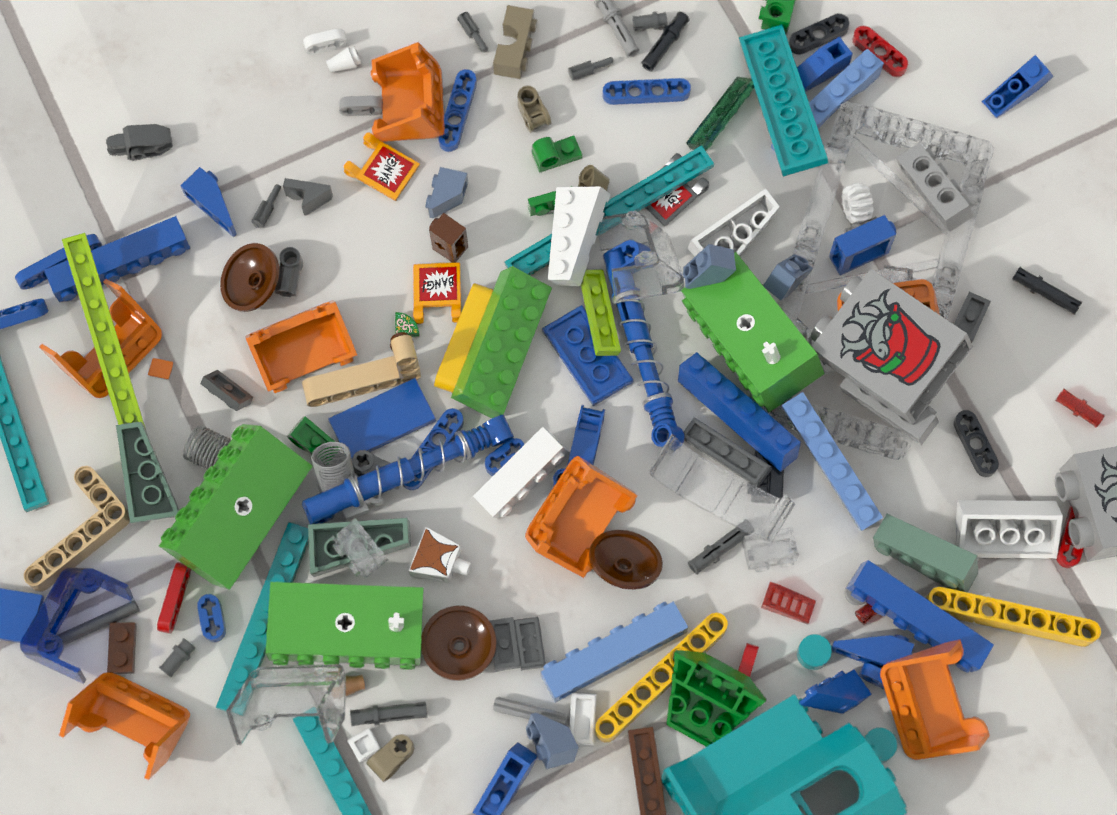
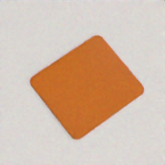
M153 358L148 375L169 379L174 363Z

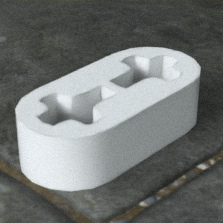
M332 29L305 37L303 43L306 53L315 55L343 48L347 44V38L344 30Z

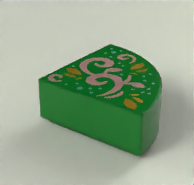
M395 312V334L406 332L411 337L420 336L418 326L410 316Z

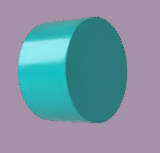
M812 634L806 636L797 649L799 663L809 670L823 668L831 657V645L821 635Z
M874 728L865 735L864 738L869 742L870 746L875 745L880 752L882 758L879 760L881 763L887 762L896 753L897 740L888 729Z

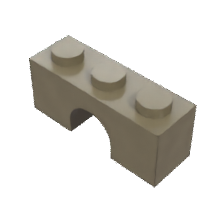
M507 5L503 21V36L516 39V42L511 45H497L493 61L494 75L520 79L522 71L526 72L528 58L525 57L527 52H531L533 38H530L531 32H536L537 19H534L533 9Z

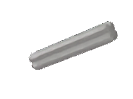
M496 697L494 701V711L525 719H530L531 713L536 712L566 726L567 714L501 697Z

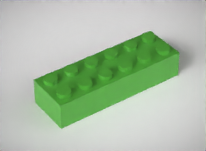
M513 266L500 272L451 396L452 399L489 418L504 414L552 287Z

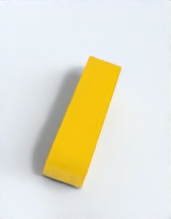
M476 283L472 285L437 372L434 387L453 393L493 289Z

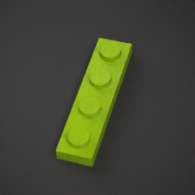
M586 270L581 283V289L595 355L618 356L621 348L604 271Z

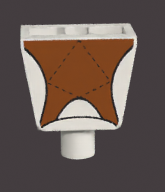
M425 527L409 568V573L414 578L450 583L454 572L467 576L471 568V562L460 559L461 546Z

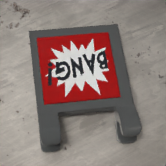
M679 153L674 154L664 167L682 156ZM702 177L693 188L688 184H684L645 208L660 223L666 226L698 196L708 190L709 182Z

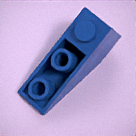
M840 37L822 46L797 67L805 92L840 73L850 65L853 53Z
M1034 55L982 102L998 118L1037 92L1054 76L1040 59Z
M855 669L846 674L842 670L832 678L829 677L820 684H815L804 692L807 696L799 703L801 706L844 714L858 706L872 694Z

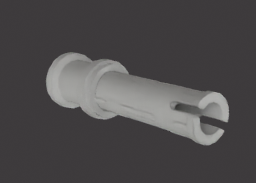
M595 0V6L600 8L604 22L610 24L628 58L635 56L640 50L621 18V9L616 7L613 0Z

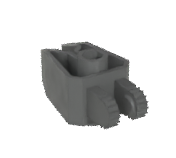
M158 124L127 125L123 128L122 134L111 135L106 139L108 154L112 156L127 155V159L131 161L159 156L173 147L170 128Z

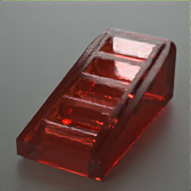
M770 582L761 608L809 624L816 600ZM774 593L779 594L776 604L771 602ZM784 596L788 597L785 608L781 606ZM793 599L798 601L794 612L790 610ZM802 603L807 604L804 615L799 614Z

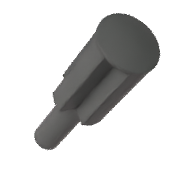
M468 12L461 13L457 20L468 37L474 38L482 52H487L488 47L479 35L480 29Z
M612 57L594 63L587 61L569 67V76L573 81L591 75L595 69L612 64L614 60Z
M275 184L267 200L261 202L251 220L254 225L260 228L265 226L274 209L273 202L281 189L279 184Z

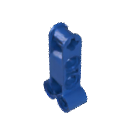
M581 405L568 464L574 457L579 456L594 465L605 417V409L599 411L584 408V405ZM566 468L559 469L555 472L553 476V487L555 486V484L557 483V481L559 480V478L561 477L562 473Z

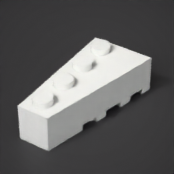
M556 187L548 280L558 286H581L590 259L588 255L592 244H595L597 237L595 234L599 222H602L605 204L609 201L611 195L602 187Z
M765 188L693 238L688 249L695 257L708 244L733 249L734 253L737 252L741 256L776 215L780 206Z
M542 427L473 497L494 518H504L512 511L513 506L518 501L523 500L530 493V490L570 456V452L552 433Z

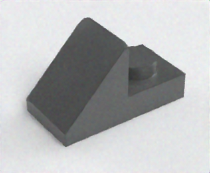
M288 178L284 179L283 188L286 196L293 200L303 199L302 210L305 216L332 200L333 194L330 185Z

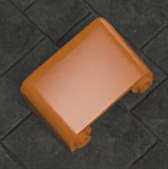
M419 42L373 59L371 77L375 83L382 87L383 119L374 120L372 126L375 138L383 142L433 139L443 136L442 71L436 59Z
M334 300L245 336L268 392L271 390L274 393L287 389L286 384L291 380L332 363L339 362L341 366L354 361L353 357L357 355Z
M576 456L570 461L529 524L525 535L526 540L537 553L584 578L593 569L589 560V551L593 541L604 532L617 511L623 513L632 509L638 495L588 461Z

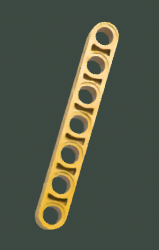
M933 588L926 596V599L933 604L935 603L932 600V596L940 597L943 605L938 607L955 619L971 623L976 622V624L1062 643L1086 647L1095 642L1101 634L1099 624L1091 619L949 588ZM957 601L964 602L968 610H960L957 606ZM982 606L990 607L993 611V616H986L982 612ZM1007 612L1014 613L1017 622L1010 621L1007 617ZM1032 617L1040 620L1041 627L1033 625ZM1057 623H1062L1065 626L1066 633H1062L1057 629ZM1082 628L1090 631L1091 638H1086L1082 634Z
M712 613L707 616L598 719L595 726L597 738L602 742H611L672 685L671 678L674 670L673 657L675 650L706 653L724 636L728 625L726 617L721 613ZM713 621L719 622L722 625V630L717 632L711 630L709 623ZM700 638L704 642V647L699 649L693 647L691 640ZM664 672L668 675L669 679L664 683L658 682L655 679V674ZM646 689L649 691L650 697L647 700H641L636 694L637 691ZM622 706H628L631 708L632 714L629 717H622L619 715L618 709ZM604 723H609L613 726L614 731L609 735L601 733L600 726Z

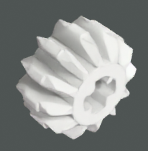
M855 183L844 188L841 198L843 212L850 223H862L871 219L874 212V202L872 201L869 187L864 183Z

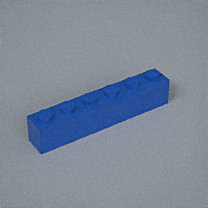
M174 216L91 250L101 285H103L105 279L116 282L120 277L127 274L138 273L144 267L160 264L164 259L171 256H179L190 249V246L177 217ZM68 260L44 270L53 294L59 303L70 301L78 295Z
M698 352L679 365L678 382L780 472L798 458L801 442Z
M869 560L860 564L846 589L852 592L851 596L856 600L867 602L873 606L872 610L881 616H888L894 620L893 624L902 630H909L915 634L914 638L923 644L928 643L934 647L946 642L961 640L964 653L962 658L956 663V666L964 672L969 673L980 670L994 646L993 643Z

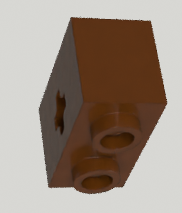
M445 213L439 219L435 218L431 222L429 233L432 249L451 263H456L468 248L466 228Z

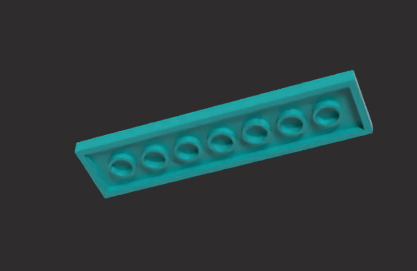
M783 25L739 37L782 176L829 164Z

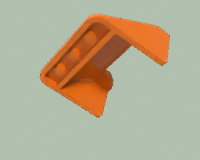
M961 640L946 642L886 663L881 669L880 676L905 754L911 759L919 760L980 750L990 737L988 727L983 720L978 717L964 718L948 665L957 663L963 656L964 650Z

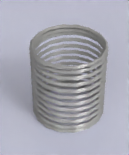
M198 425L186 441L183 458L193 462V464L196 463V465L204 469H208V467L214 466L219 459L216 456L220 452V447L228 446L231 439L210 430L206 426ZM200 430H202V431L199 433V435L196 437V439L194 440V442H193V444H192V446H191V448H190V451H189V456L187 457V453H188L189 447H190V445H191L193 439H194L195 436L198 434V432H199ZM200 437V440L198 441V443H197V445H196L194 451L192 452L195 443L197 442L198 438Z
M328 442L320 445L313 451L311 459L320 493L330 489L327 487H336L326 484H340L344 480L336 483L327 482L339 481L347 476L349 478L352 476L355 479L350 450L345 444ZM332 446L342 447V448H329V449H325V448L332 447ZM339 449V450H336V451H329V452H326V453L322 454L323 452L328 451V450ZM332 455H341V456H333V457H330V458H327V459L323 460L324 458L329 457V456H332ZM342 477V478L336 479V480H326V479H335V478Z

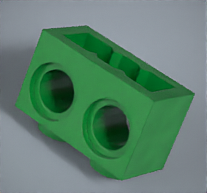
M764 0L767 1L766 7L761 6L758 18L762 20L761 29L765 30L783 25L787 35L795 0Z

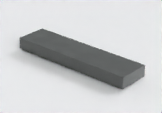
M695 417L684 430V440L757 488L760 487L773 469L770 465Z

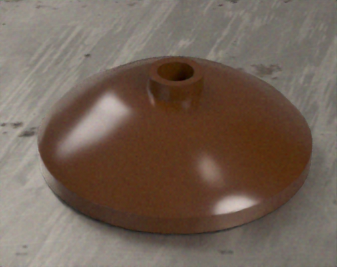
M250 243L242 246L231 255L224 266L220 281L222 297L229 307L240 312H250L267 302L273 294L279 278V263L275 253L263 244Z
M611 530L604 532L595 538L589 551L590 564L596 574L607 583L622 589L636 590L652 585L659 578L663 567L662 557L656 546L644 536L632 531Z
M450 606L438 611L426 623L421 636V651L428 667L440 677L452 681L469 680L481 674L492 662L496 651V635L491 622L480 611L468 606ZM463 643L464 648L458 651L455 649V645Z

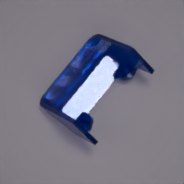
M67 568L63 570L20 642L22 653L27 658L84 684L86 678L81 669L59 659L64 650V643L56 634L80 592L90 594L96 592L101 587L131 601L133 595L129 585L92 568Z

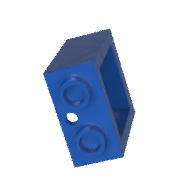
M883 215L835 237L829 258L838 274L841 276L888 254L896 237V227L892 221H888L887 217Z

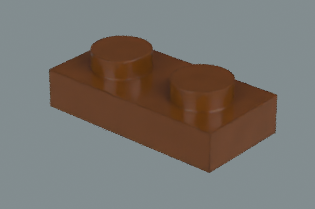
M135 622L109 624L107 672L134 674L137 627Z

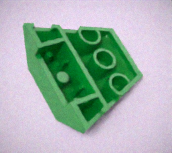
M675 650L674 670L671 678L672 688L671 695L669 696L666 723L669 727L707 747L732 732L738 724L747 719L755 709L766 702L767 699L749 676L705 652Z

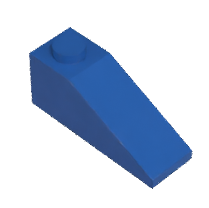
M199 167L180 185L181 189L190 201L234 237L237 233L217 184L218 178L211 171L208 170L206 172Z
M896 634L894 636L887 635L834 641L831 649L834 653L862 663H869L882 669L888 662L911 655L914 644L909 642L907 637Z
M517 742L507 752L472 813L475 815H502L537 761V754Z

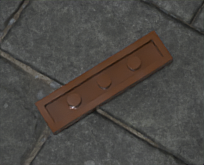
M653 727L628 730L640 815H667Z

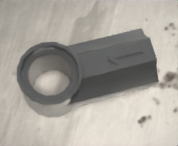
M287 247L279 255V278L275 293L284 297L296 296L303 261L296 248ZM288 258H297L293 264L286 263Z

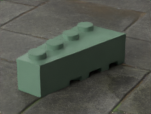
M134 422L116 425L130 523L134 524L175 517L179 511L178 505L143 423Z
M886 514L873 537L874 547L879 553L897 559L902 564L911 567L946 588L968 593L978 575L977 555L889 514Z
M408 518L308 524L310 574L313 577L411 546L410 521Z

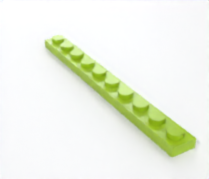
M86 233L64 238L62 243L118 425L142 422L145 427Z

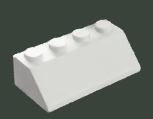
M958 500L955 521L957 546L977 555V558L1057 559L1063 515L1056 501Z

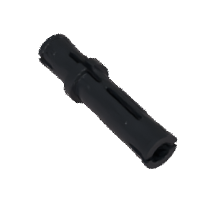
M679 11L672 22L664 27L661 37L641 62L644 69L650 72L654 70L671 44L679 39L682 29L690 21L688 15Z
M1022 267L1018 268L1012 280L1029 288L1031 293L1034 294L1036 292L1074 315L1082 304V301L1044 281L1042 276L1039 275L1037 277Z

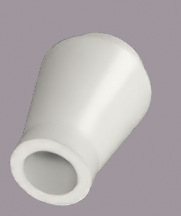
M355 46L345 48L326 61L331 73L357 68V65L362 63Z

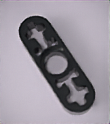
M840 13L834 14L794 32L789 41L791 52L801 55L838 37L844 36L849 27L848 17ZM837 22L839 25L843 24L842 28H840L839 26L834 27L835 23ZM821 30L825 33V36L823 38H816L813 32ZM796 40H798L799 42L804 41L803 46H801L799 43L795 44Z
M963 410L954 419V428L975 471L982 477H990L998 469L999 461L976 415L969 410ZM963 418H964L966 421H967V420H970V421H971L968 427H967L966 424H963V425L960 424V422L962 421ZM970 429L972 433L966 436L965 434H967ZM970 439H980L983 444L982 448H972L970 446ZM986 451L987 453L982 458L981 454ZM984 460L986 463L991 462L992 466L990 467V470H988L987 467L983 468L981 466Z

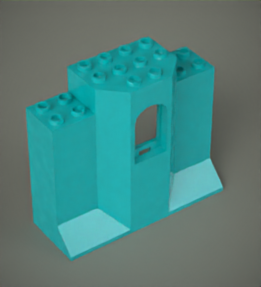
M795 694L691 757L664 769L661 777L662 784L672 801L678 803L684 815H803L798 807L799 805L806 815H813L800 792L838 770L845 771L854 778L859 788V798L853 805L837 815L907 814V806L894 783L896 778L890 768H885L879 760L882 757L876 746H870L858 728L853 727L850 723L823 738L821 736L823 731L816 720L812 721L807 714L809 711L808 707L801 706L799 702L802 698L798 699Z

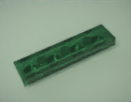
M735 78L686 142L690 149L695 150L702 145L705 151H707L711 147L713 141L724 130L726 124L737 113L739 107L753 91L752 78Z

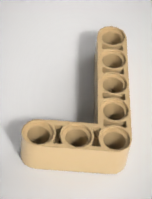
M403 335L391 340L394 356L303 380L302 386L307 405L310 407L321 406L399 386L414 378L416 380L420 379L421 372L412 337Z
M90 466L78 468L75 471L74 480L99 511L27 567L24 572V580L35 591L42 592L50 588L130 522L129 512ZM93 476L89 483L83 484L85 477ZM107 493L105 500L97 501L99 495ZM116 511H122L119 518L112 519ZM102 526V531L99 534H92L96 527ZM77 542H83L79 550L73 551V546ZM62 557V563L57 567H53L54 561ZM39 573H43L42 579L37 583H33L34 577Z

